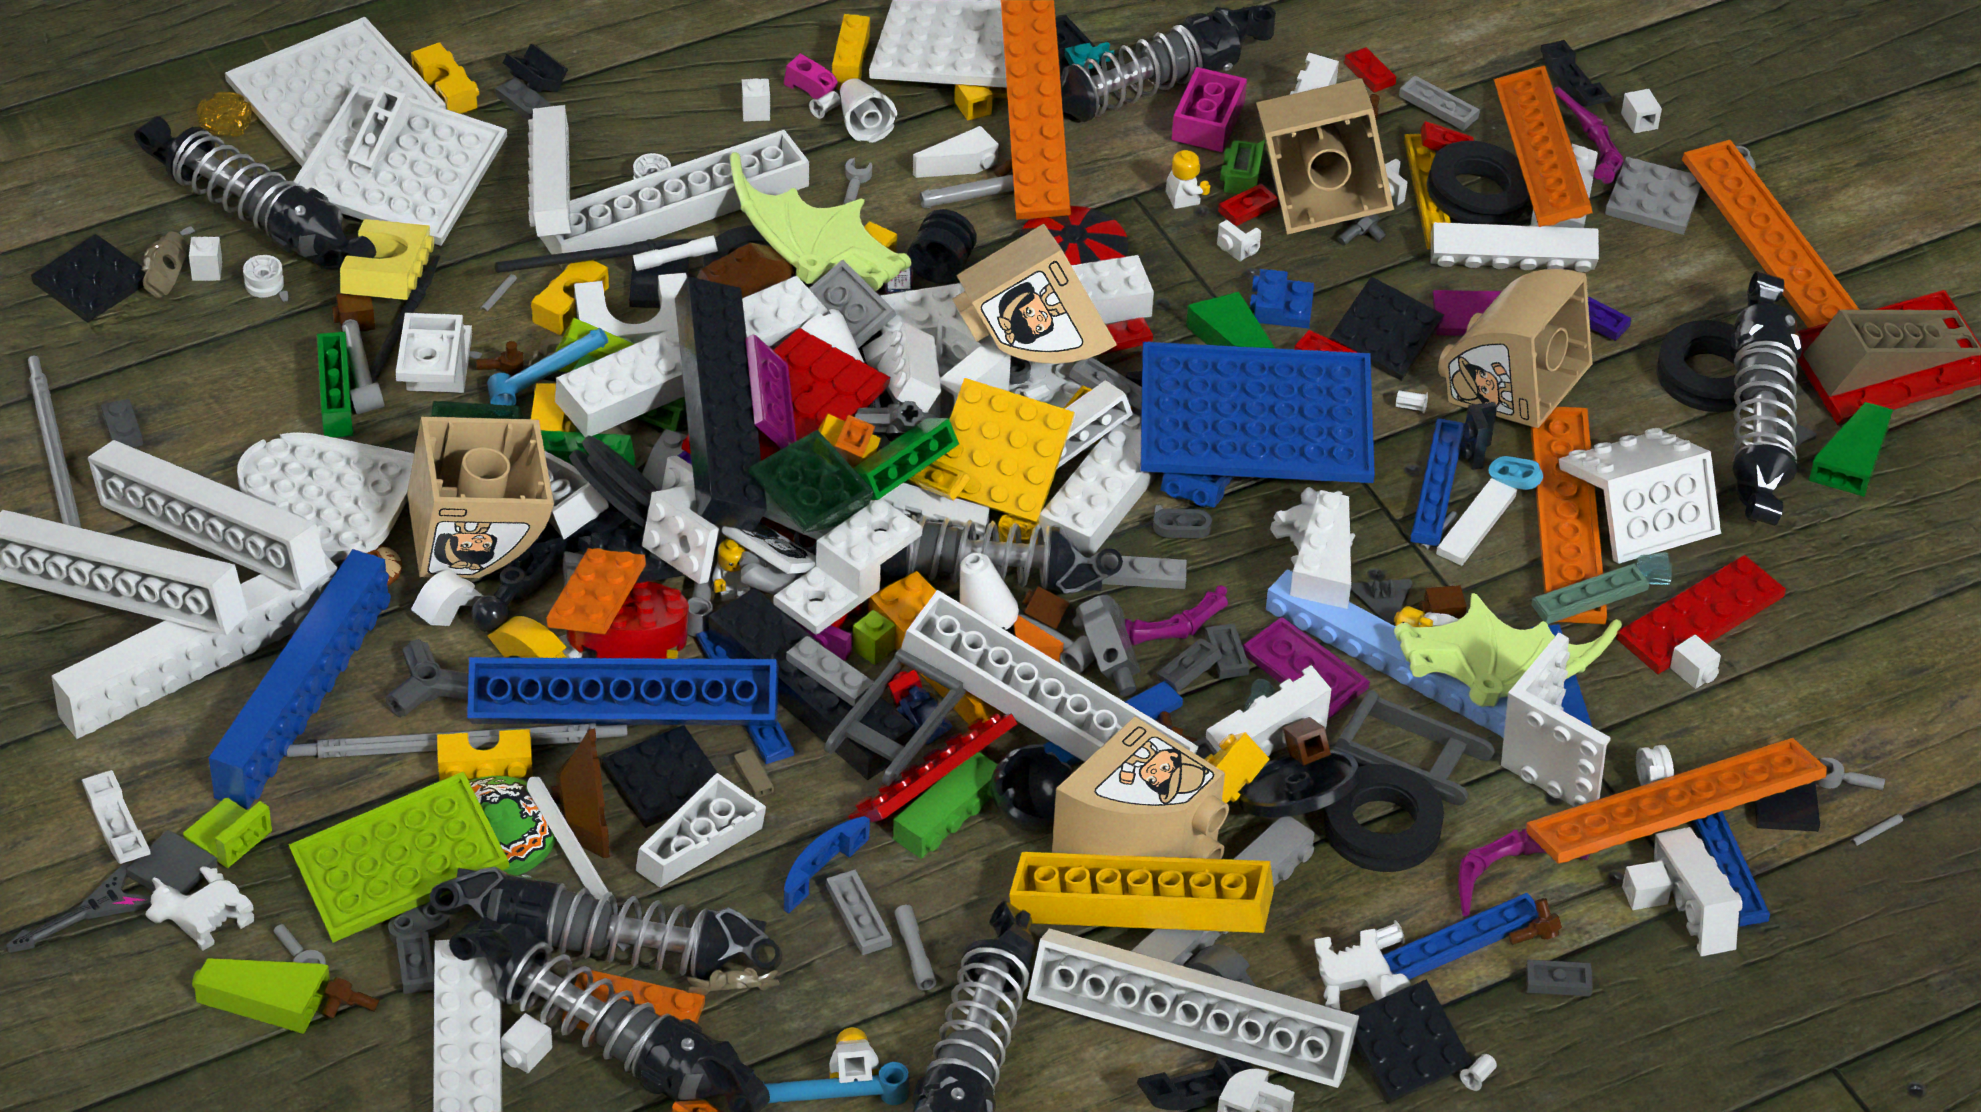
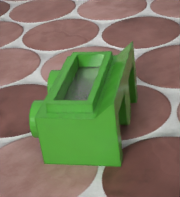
M1233 140L1232 147H1226L1224 163L1228 165H1222L1220 181H1225L1224 193L1240 194L1258 185L1264 158V140L1257 144Z

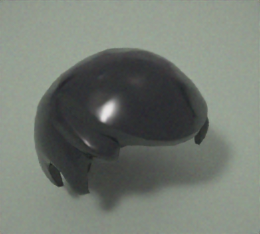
M1028 745L1013 750L1000 761L992 774L990 790L994 803L1006 820L1021 830L1039 832L1054 827L1056 788L1071 775L1072 768L1067 763L1061 762L1053 752L1046 753L1042 745Z

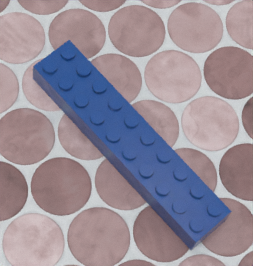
M355 549L351 550L210 755L209 764L214 799L222 801L224 798H229L244 809H249L253 801L259 799L265 783L269 777L272 778L276 774L278 764L284 756H287L288 747L293 744L298 734L301 735L304 732L308 719L319 710L321 700L327 692H331L339 673L346 670L350 657L354 651L360 649L364 636L368 630L371 631L374 628L378 615L382 610L387 609L391 595L388 593L387 583L389 574L386 572L385 559Z
M469 657L467 718L472 724L596 723V725L777 726L778 663L776 659Z

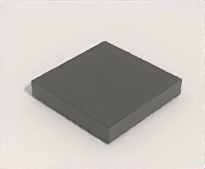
M167 830L149 847L150 855L136 859L126 871L128 877L152 891L156 890L152 879L155 877L163 884L173 887L183 895H186L204 878L200 868L202 866L210 869L214 868L217 865V857L174 832Z

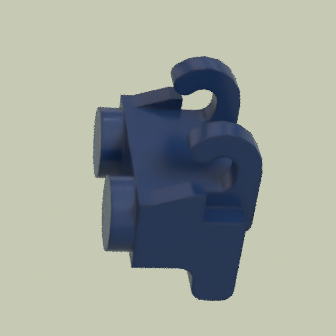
M915 686L909 690L908 696L899 701L900 704L897 706V710L915 726V734L938 706V699L935 694ZM945 718L925 744L929 745L941 738L942 734L952 728L951 722Z

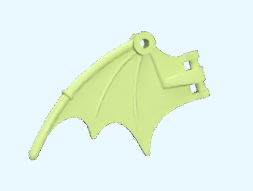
M733 152L731 154L732 177L741 203L742 212L746 213L755 228L774 250L797 268L796 276L806 282V284H815L824 274L828 273L841 260H844L874 291H877L883 286V283H888L898 276L900 271H905L911 266V259L907 254H898L891 251L865 230L860 219V211L864 205V199L861 198L831 208H816L806 204L800 198L795 188H791L789 191L779 195L761 193L746 180L742 171L739 153Z
M1472 593L1470 597L1468 613L1456 622L1433 627H1412L1408 623H1401L1394 628V634L1397 640L1401 642L1400 647L1407 662H1410V670L1413 676L1423 677L1432 672H1440L1457 678L1471 688L1469 692L1471 700L1482 707H1494L1497 705L1499 698L1508 697V692L1555 637L1550 631L1548 624L1544 621L1534 628L1527 630H1518L1506 625L1488 609L1475 593ZM1613 620L1602 636L1592 642L1580 645L1568 644L1570 657L1566 663V670L1568 671L1566 679L1576 673H1583L1586 667L1602 654L1616 637L1618 631L1621 630L1622 623L1620 620Z

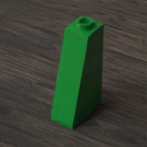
M1239 292L1188 305L1186 326L1207 345L1275 348Z
M1865 402L1815 456L1809 481L1865 497L1889 428L1893 409Z

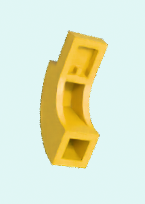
M515 616L488 635V638L504 658H509L510 656H518L520 658H567L563 653L567 648L563 642L544 625L528 617Z

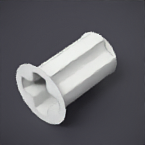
M831 91L817 100L812 99L809 107L812 114L821 119L825 113L840 105L841 99L838 93Z
M1042 381L1024 390L1018 388L1015 394L1039 401L1048 397L1050 392L1047 384Z
M1399 390L1396 398V407L1423 411L1424 414L1428 402V392L1425 395Z
M1396 920L1394 924L1376 930L1379 949L1398 942L1405 943L1402 928Z
M1482 1054L1469 1069L1461 1071L1460 1078L1463 1084L1471 1090H1480L1482 1082L1497 1067L1495 1059L1489 1054Z

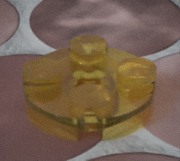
M218 92L213 94V99L206 102L205 98L199 103L197 107L198 123L201 128L211 134L230 135L233 137L241 136L244 133V128L252 120L251 104L249 101L248 103L245 102L244 97L238 93Z

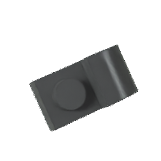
M1215 944L1203 948L1184 966L1256 987L1245 971L1250 966L1249 963L1238 952L1225 945Z

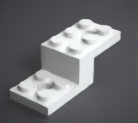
M882 498L874 500L817 540L816 567L775 594L773 604L817 635L880 590V565L922 536L923 527ZM875 529H884V530H886V531H876V532H875L874 530H875ZM814 598H818V599H821V600H823V601H812V602H811L810 600H811V599H814Z

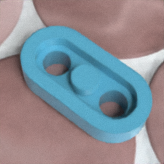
M1503 456L1494 460L1488 470L1491 478L1517 489H1533L1543 480V472L1539 464L1533 460Z

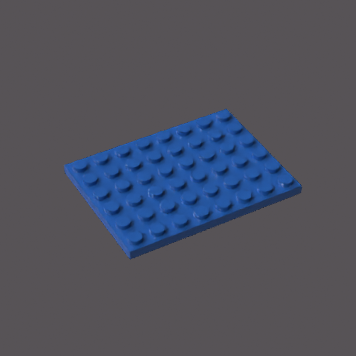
M1143 342L1140 471L1374 483L1370 353Z

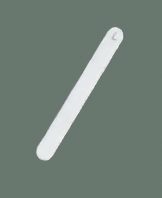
M530 777L527 782L529 794L585 888H588L595 899H601L608 892L607 888L539 777Z

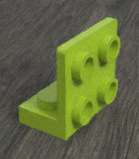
M224 798L183 832L184 839L217 857V862L229 868L272 832L269 806L259 801L251 809L246 810L231 799Z

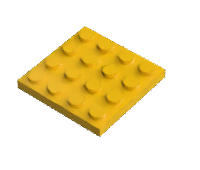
M964 378L950 417V422L959 445L937 459L939 462L966 472L970 477L969 482L956 498L1038 524L1039 515L1047 499L1075 417V412Z

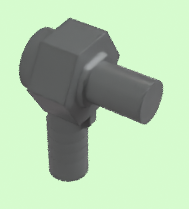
M1373 214L1356 218L1354 221L1357 224L1349 227L1338 236V241L1345 246L1357 235L1361 236L1369 232L1380 242L1386 237V234L1377 225L1380 220L1379 216Z

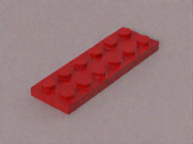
M1744 554L1618 631L1616 639L1656 674H1660L1670 667L1673 651L1676 646L1695 634L1706 644L1712 642L1783 598L1786 588Z
M996 713L985 720L983 717L974 720L967 726L969 731L963 735L957 733L945 741L947 746L942 750L937 748L927 753L923 757L925 762L919 766L914 764L900 773L902 775L901 779L896 782L894 781L890 786L884 784L879 787L880 793L874 798L868 796L855 805L857 810L848 815L849 819L852 820L866 816L870 819V823L885 819L1018 723L1012 713L999 716Z

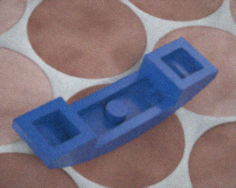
M863 816L839 824L820 835L803 850L792 865L785 882V912L789 914L809 895V879L836 854L841 852L850 858L869 840V818Z

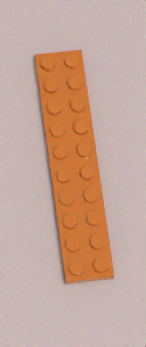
M1001 0L1016 220L1071 215L1054 0Z
M1545 65L1494 79L1538 226H1552L1561 221L1572 218L1578 219L1593 213Z
M1731 140L1684 152L1682 161L1766 273L1784 279L1785 284L1782 294L1808 328L1830 322L1839 310H1860Z
M1556 407L1539 428L1530 426L1533 461L1539 464L1543 472V480L1535 489L1544 594L1603 574L1595 485L1560 470L1558 459L1569 456V452L1574 450L1587 451L1591 449L1587 408ZM1606 605L1556 622L1606 624Z
M1790 738L1527 822V834L1558 864L1569 862L1581 856L1597 853L1600 850L1615 845H1621L1643 836H1649L1671 827H1677L1683 823L1705 818L1714 813L1730 810L1733 807L1748 802L1757 801L1776 793H1782L1804 784H1810L1813 781L1826 778L1827 767L1794 738Z

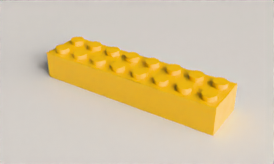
M1022 852L1009 897L1011 905L1031 914L1032 924L1264 933L1274 885L1270 861Z

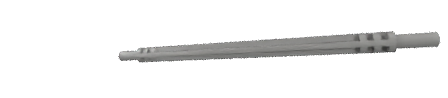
M30 356L28 358L31 373L29 382L36 405L62 522L66 525L81 528L47 377L42 373L39 357Z
M596 723L323 739L317 740V743L291 744L287 749V757L318 755V758L438 751L437 735L468 733L469 744L475 749L493 748L499 742V731L530 729L531 745L578 743L582 741L589 729L594 728L596 739L627 737V724L596 726Z

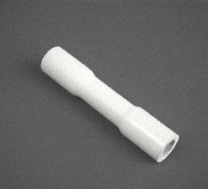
M712 235L692 240L686 244L633 255L636 271L687 257H697L717 252L718 249L715 237Z

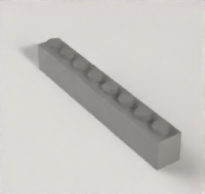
M1291 816L1280 817L1233 860L1270 861L1273 885L1275 887L1282 879H1288L1297 865L1308 861L1312 856L1315 832ZM1155 929L1131 952L1185 966L1203 948L1212 946L1222 933L1227 934L1228 931Z

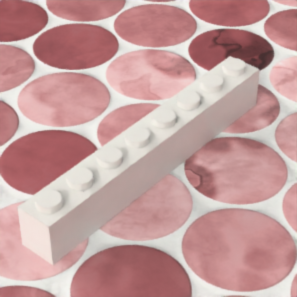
M565 105L534 108L533 119H528L530 144L528 145L530 169L528 171L530 182L528 184L530 195L528 197L530 208L528 212L530 226H536L537 237L571 233L569 127Z

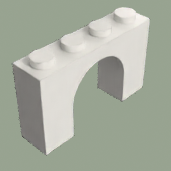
M686 273L658 275V295L661 309L654 318L641 324L623 323L609 313L606 307L602 281L574 284V298L576 299L577 319L634 344L677 327L675 297L687 278Z

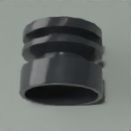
M940 209L928 213L908 249L907 255L911 259V268L919 276L930 282L943 284L956 280V275L962 272L968 257L976 245L977 233L968 219L955 211Z

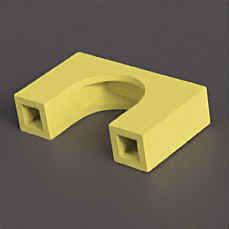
M364 219L358 231V237L365 236L374 244L376 256L374 258L345 257L340 267V293L407 300L411 291L416 290L417 278L422 276L423 265H427L429 253H432L434 249V236H430V225Z

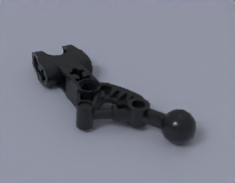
M609 504V507L600 513L597 518L586 523L566 539H563L553 526L547 522L544 530L534 543L519 557L501 568V586L495 594L485 595L474 603L471 617L475 626L484 632L495 631L508 621L509 608L507 605L511 600L521 599L525 595L536 591L551 576L558 565L557 560L563 558L565 551L572 553L579 551L577 548L579 537L589 536L594 532L610 533L615 532L617 529H624L622 526L631 521V519L622 512L618 513L619 510L612 504ZM634 522L632 526L626 529H637L640 525ZM518 561H529L532 563L526 571H523Z

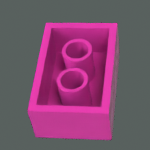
M1196 67L1173 116L1172 140L1223 152L1245 104L1247 79Z

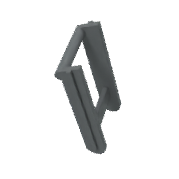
M900 648L896 652L894 659L828 737L824 751L829 754L834 753L846 737L856 741L892 761L882 778V783L890 786L964 696L966 689L963 688V682ZM905 666H908L945 686L950 691L904 747L859 721L887 689L888 683L892 681V678L900 673Z
M1373 690L1368 691L1333 750L1352 755L1360 767L1371 764H1388L1411 770L1426 779L1436 789L1441 800L1454 805H1463L1468 798V793L1464 787L1448 780L1463 753L1479 760L1487 761L1492 758L1495 752L1493 745L1487 740L1382 699ZM1370 715L1445 745L1430 772L1424 771L1353 742L1354 736L1366 717Z

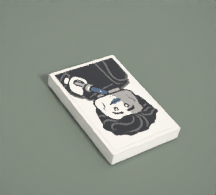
M761 522L758 523L754 531L727 526L722 528L721 532L787 574L807 573L816 567L815 555Z

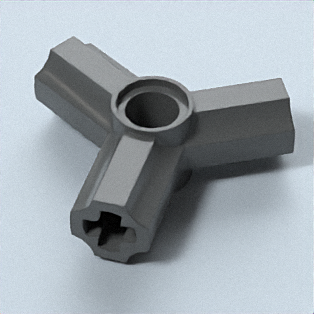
M905 401L902 404L888 405V408H858L855 418L874 425L875 429L872 434H887L891 437H900L926 418H937V415L922 412V409L914 401Z
M420 639L409 641V644L403 648V656L411 677L386 696V704L390 707L392 713L398 717L406 716L423 701H432L439 696L468 700L469 673L440 669V666L433 658L428 642H423Z

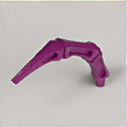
M1557 86L1554 89V93L1573 111L1579 119L1583 131L1588 133V138L1595 142L1599 149L1600 165L1594 171L1595 178L1601 179L1604 184L1613 182L1615 174L1620 169L1624 160L1610 139L1608 126L1603 124L1601 118L1585 109Z
M1222 585L1217 586L1214 592L1208 591L1196 607L1184 610L1181 615L1175 614L1168 620L1145 622L1137 619L1131 622L1130 619H1125V626L1131 644L1135 646L1155 639H1186L1189 634L1194 635L1210 617L1228 605L1226 598L1227 588Z
M1526 828L1518 832V829H1514L1511 833L1488 845L1470 850L1462 858L1458 874V890L1463 916L1470 914L1476 879L1493 862L1506 856H1519L1521 853L1526 856L1533 853H1546L1527 834ZM1590 854L1581 856L1579 858L1587 861L1590 857Z

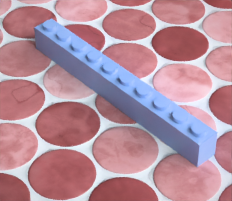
M1288 569L1268 589L1266 610L1274 616H1282L1297 628L1312 634L1323 642L1340 649L1349 656L1368 664L1375 670L1381 671L1401 684L1409 686L1424 696L1437 701L1450 710L1465 716L1476 724L1504 738L1508 697L1499 698L1497 705L1494 707H1482L1471 700L1469 696L1471 688L1457 678L1440 672H1432L1423 677L1413 676L1410 670V662L1406 661L1401 650V642L1397 640L1394 634L1396 626L1350 602L1348 609L1290 596L1293 572Z

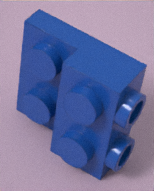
M1260 269V275H1254L1252 292H1257V295L1251 294L1250 310L1255 311V317L1258 322L1309 329L1314 283L1287 280L1288 272Z
M1164 473L1160 490L1167 492L1173 498L1192 500L1201 507H1215L1223 498L1225 487L1234 476Z

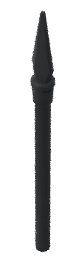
M647 239L646 241L635 242L629 245L495 262V270L497 273L629 256L686 244L696 239H660L656 241Z
M439 254L436 255L422 276L417 280L416 290L411 291L402 311L370 366L369 370L373 383L376 381L402 334L405 313H413L425 298V291L432 282L440 258Z

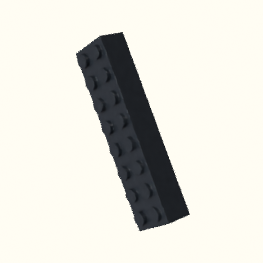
M756 588L751 589L709 615V640L715 646H721L730 659L777 660L778 702L826 743L828 737L853 706L786 660L787 651L803 638L808 636L814 641L816 640ZM882 697L878 698L859 721L904 747L914 736L915 726ZM848 737L835 750L841 758L867 781L888 768L892 761Z

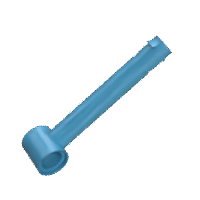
M601 328L590 330V333L583 338L578 339L512 377L506 373H496L490 376L487 386L492 408L497 411H506L513 408L516 404V393L580 359L589 352L600 347L603 348L608 343L605 332Z
M899 1062L884 1064L879 1070V1075H872V1080L858 1081L855 1078L854 1082L840 1083L839 1078L764 1084L770 1094V1101L768 1103L880 1095L885 1103L899 1105L904 1103L909 1097L908 1069Z

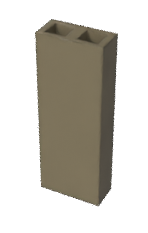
M752 749L734 755V763L755 798L774 792L773 784Z

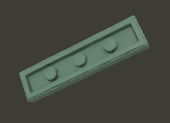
M1633 563L1532 598L1531 605L1542 620L1550 624L1644 592L1649 588V581Z

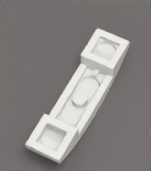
M110 770L82 779L95 818L117 862L122 864L150 855V849L141 830L137 829L124 802L122 790L113 771Z

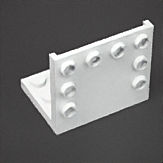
M1652 428L1646 430L1643 435L1623 436L1618 442L1598 443L1594 445V449L1587 451L1574 450L1569 452V456L1558 458L1560 470L1604 489L1613 561L1616 563L1626 562L1721 534L1711 451L1692 444L1689 440L1680 439L1675 434L1666 433L1660 428Z
M1558 633L1508 692L1501 766L1519 775L1525 782L1533 783L1547 791L1552 797L1559 798L1573 807H1577L1600 799L1606 746L1610 742V737L1563 711L1564 708L1561 705L1566 692L1564 681L1568 675L1566 663L1570 657V652H1568L1569 638Z

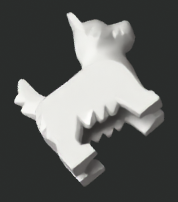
M1307 487L1301 493L1302 504L1293 506L1287 511L1281 510L1275 513L1273 517L1275 521L1271 523L1270 530L1276 539L1289 536L1290 540L1294 541L1298 552H1300L1320 491ZM1341 491L1335 492L1336 494H1343ZM1354 533L1350 534V547L1353 545ZM1298 555L1291 557V561L1294 564V566L1297 561Z
M202 866L200 871L209 884L188 896L183 895L173 887L163 884L158 878L154 877L152 882L156 890L151 895V907L146 911V917L154 923H161L167 919L174 921L187 935L197 941L198 947L202 951L214 945V939L210 932L216 930V927H220L227 917L237 919V925L240 929L254 922V914L252 913L254 909L251 901L245 895L239 893L235 884L224 880L223 874L218 873L217 868L210 869Z
M1375 929L1361 931L1360 946L1346 947V952L1340 950L1338 955L1334 953L1330 937L1314 940L1316 957L1319 962V973L1325 985L1323 997L1327 999L1326 1007L1341 1011L1340 991L1366 986L1377 1001L1411 986L1410 981L1405 975L1401 973L1392 974L1390 971V967L1379 949L1378 936Z

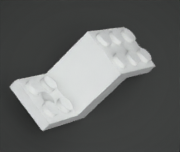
M405 313L396 367V381L406 382L407 391L464 393L472 339V325H463V315Z
M947 313L938 318L937 360L951 368V370L939 378L941 392L936 398L937 418H949L950 420L964 378L1009 391L1011 355L1001 351L995 342L986 337L976 342L968 326Z
M671 456L667 458L662 490L652 492L642 546L698 584L707 583L709 581L715 547L719 546L725 538V535L721 532L723 526L712 524L697 514L692 465L678 456Z

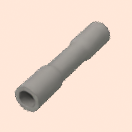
M910 905L899 906L894 914L901 936L906 943L917 987L920 990H929L936 985V980L930 961L924 951L913 908Z

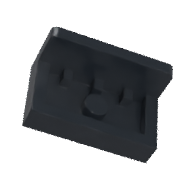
M535 44L529 45L524 57L506 54L503 64L511 69L510 73L513 76L526 80L528 82L527 86L537 92H542V90L558 92L568 71L564 65Z
M1495 402L1468 405L1461 452L1463 458L1468 460L1472 470L1483 469L1486 447H1489L1492 441L1497 411Z

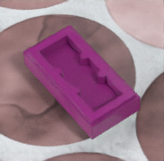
M794 619V622L824 648L844 661L851 655V633L830 625L815 635Z

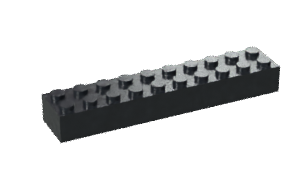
M687 276L675 297V308L697 514L712 524L754 531L767 511L758 428L754 423L741 288Z

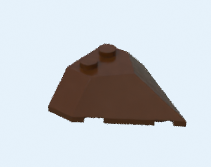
M748 243L702 268L697 278L741 288L743 299L790 279L794 275L795 267L778 254L773 247Z
M594 728L587 731L574 753L556 772V786H551V793L554 802L559 804L560 812L581 847L602 858L610 857L609 835L604 815L605 803L600 763L595 740H597L596 731Z

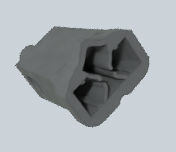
M1099 595L1080 604L1076 609V617L1073 620L1075 628L1086 631L1100 671L1112 683L1116 684L1121 696L1134 693L1137 688L1132 676L1141 672L1126 630L1122 607L1115 603V600L1109 595Z

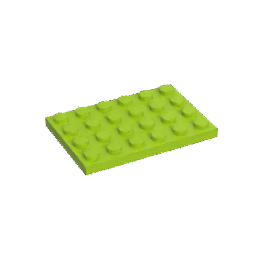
M464 771L289 844L294 860L332 943L430 902L432 889L437 884L457 878L458 868L474 871L489 867H497L502 871L510 868L508 859ZM452 891L443 892L440 897L449 894Z

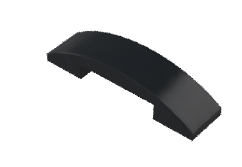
M1565 40L1541 45L1540 50L1554 80L1581 106H1591L1611 101V95L1601 83L1592 84L1575 63L1576 53Z
M1225 1057L1217 1059L1213 1069L1171 1079L1163 1072L1138 1078L1137 1084L1154 1107L1164 1110H1187L1218 1102L1227 1082L1232 1076L1243 1070L1254 1068L1249 1062Z

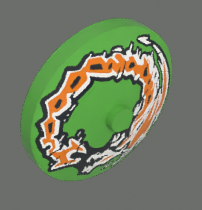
M487 776L470 780L469 783L508 859L510 868L503 871L508 874L520 875L539 865L551 852L555 845L556 837L529 794L527 782L508 776Z

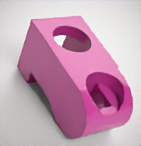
M801 53L786 65L784 85L791 89L797 86L808 92L816 100L834 91L838 86L836 77L830 71Z

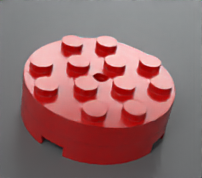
M650 581L635 583L606 634L566 630V638L569 644L579 652H583V646L596 650V658L665 659L667 658V650L677 646V651L680 652L687 643L689 604L678 589Z

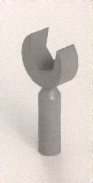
M851 158L846 162L845 176L850 182L844 204L855 201L860 183L871 179V162L866 169H856L854 167L855 158Z
M1833 758L1820 759V762L1827 767L1826 770L1831 771L1830 774L1826 775V778L1815 781L1820 787L1836 788L1841 784L1842 780H1845L1848 784L1883 791L1884 778L1855 772L1844 773V767L1838 760Z
M284 924L275 927L274 934L292 956L295 957L293 962L326 965V960L322 953L316 950L304 951L303 947Z

